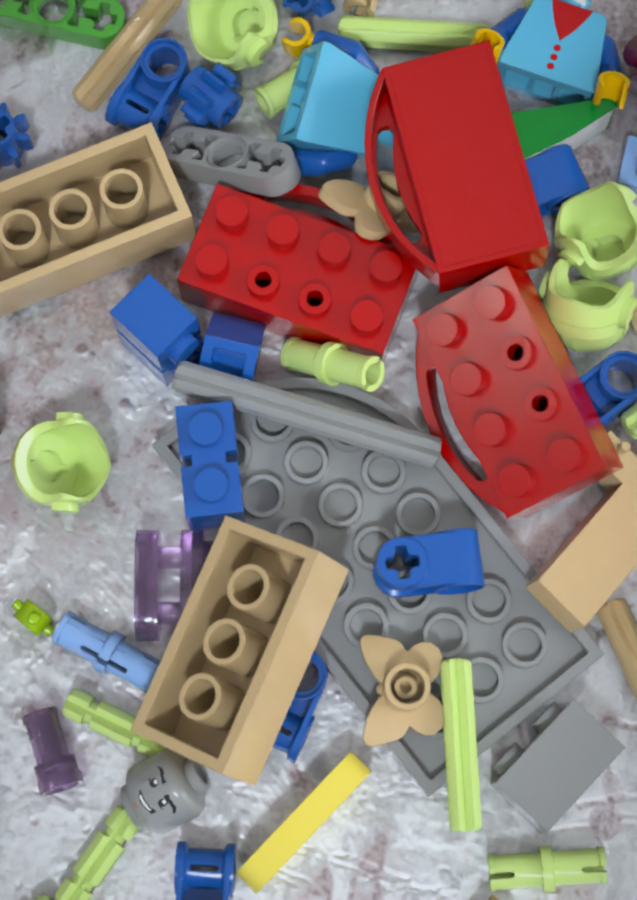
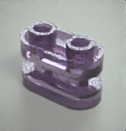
M204 529L181 530L180 546L161 547L160 530L136 531L134 628L136 642H159L161 625L178 623L214 542L205 541ZM162 569H180V602H161Z

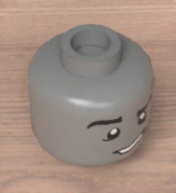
M166 748L131 766L126 774V784L121 787L120 794L129 818L137 827H147L151 832L161 834L201 815L205 808L204 791L210 789L211 783L203 765Z

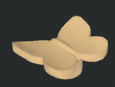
M378 171L381 190L395 223L402 231L418 233L419 231L412 223L403 206L397 189L395 174L389 171ZM333 179L324 183L318 193V197L338 214L345 217H354L355 231L360 237L368 240H380L386 237L387 233L377 215L371 198L369 184L363 187L356 182L345 179Z
M376 635L362 636L359 641L360 651L367 668L379 683L376 691L380 694L365 721L363 743L366 746L387 744L402 738L408 728L422 736L435 735L443 728L444 724L443 706L439 699L430 692L432 689L431 683L441 671L443 657L440 649L431 642H421L406 651L403 644L395 639Z

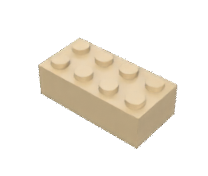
M152 122L0 182V318L194 240L196 231L193 216Z
M225 515L130 731L222 775L256 786L349 569L316 549Z

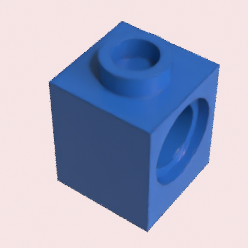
M213 312L205 333L199 365L253 381L266 324Z

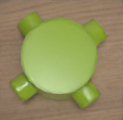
M17 599L12 604L11 608L16 611L13 617L38 637L42 633L49 637L55 630L50 625L53 619L29 599L24 603Z

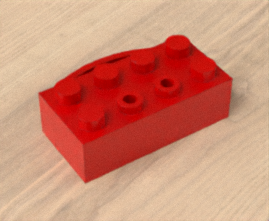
M490 40L382 68L370 99L366 118L365 162L370 194L377 215L399 252L416 270L437 285L438 293L473 285L506 265L522 271L545 266L550 244ZM385 130L392 132L394 135L393 164L400 198L409 218L422 236L416 243H411L395 223L381 190L377 171V141L379 133Z
M217 184L177 278L182 301L212 312L266 324L265 331L287 339L300 337L303 340L319 344L330 341L338 342L345 345L351 352L368 356L374 355L379 357V360H382L384 363L418 274V270L399 252L388 234L379 241L368 240L360 237L355 231L323 215L305 210L284 208L270 203H302L335 212L318 197L320 188L297 184L286 194L268 197L234 190ZM347 217L352 221L355 219L354 217Z
M506 265L413 319L418 330L416 348L418 394L431 435L437 436L442 440L440 452L458 477L484 501L505 513L507 518L529 517L624 468L528 272ZM436 370L443 383L445 397L453 421L465 443L479 459L487 475L485 480L471 468L450 436L438 399Z

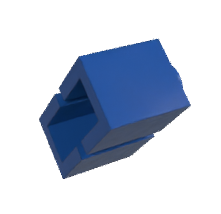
M149 273L109 313L115 328H117L116 331L121 344L168 387L172 383L176 367L180 361L185 360L199 365L203 341L197 317Z
M232 401L176 406L179 455L183 464L181 476L185 518L190 531L221 527L225 515L246 523Z

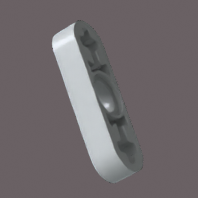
M184 126L169 133L161 144L177 178L214 186L220 184L234 190L268 197H276L288 193L301 179V169L292 148L282 142L197 126ZM233 155H242L237 162L229 166L219 167V164L224 159Z

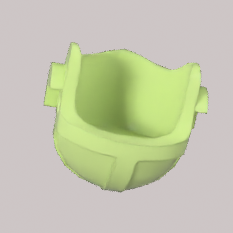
M273 0L188 1L187 19L194 47L202 57L213 65L220 62L230 71L257 67L264 62L262 59L264 55L271 51L276 44L278 14Z
M607 181L566 200L558 212L555 225L554 242L558 251L557 259H567L569 268L571 266L580 272L582 276L590 280L615 278L627 271L633 270L637 265V208L633 203L637 195L623 184Z
M559 258L552 270H549L544 275L539 288V296L562 343L567 349L575 352L600 351L615 345L626 334L629 322L632 320L634 310L637 307V298L633 297L634 282L626 280L622 288L602 280L588 279L569 282V262L567 259Z
M56 412V420L36 424L20 436L12 454L11 468L13 469L14 478L19 489L32 502L42 506H50L52 511H60L63 514H79V507L89 503L102 489L108 478L111 462L103 439L91 423L84 421L83 414Z

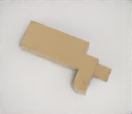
M611 430L607 434L624 468L598 481L608 492L525 586L570 633L584 628L637 566V456L630 450V443L627 441L622 442Z

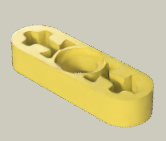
M351 751L235 874L257 894L372 771Z

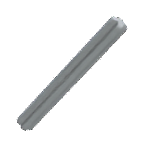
M185 360L178 363L173 376L172 389L175 392L211 403L232 401L234 410L424 467H433L440 455L442 440L437 436Z

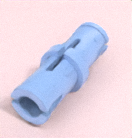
M68 611L64 615L52 638V642L56 645H60L93 663L95 671L103 675L110 672L133 684L145 693H147L160 664L159 659L125 642V635L116 630L111 634L87 622L72 611Z

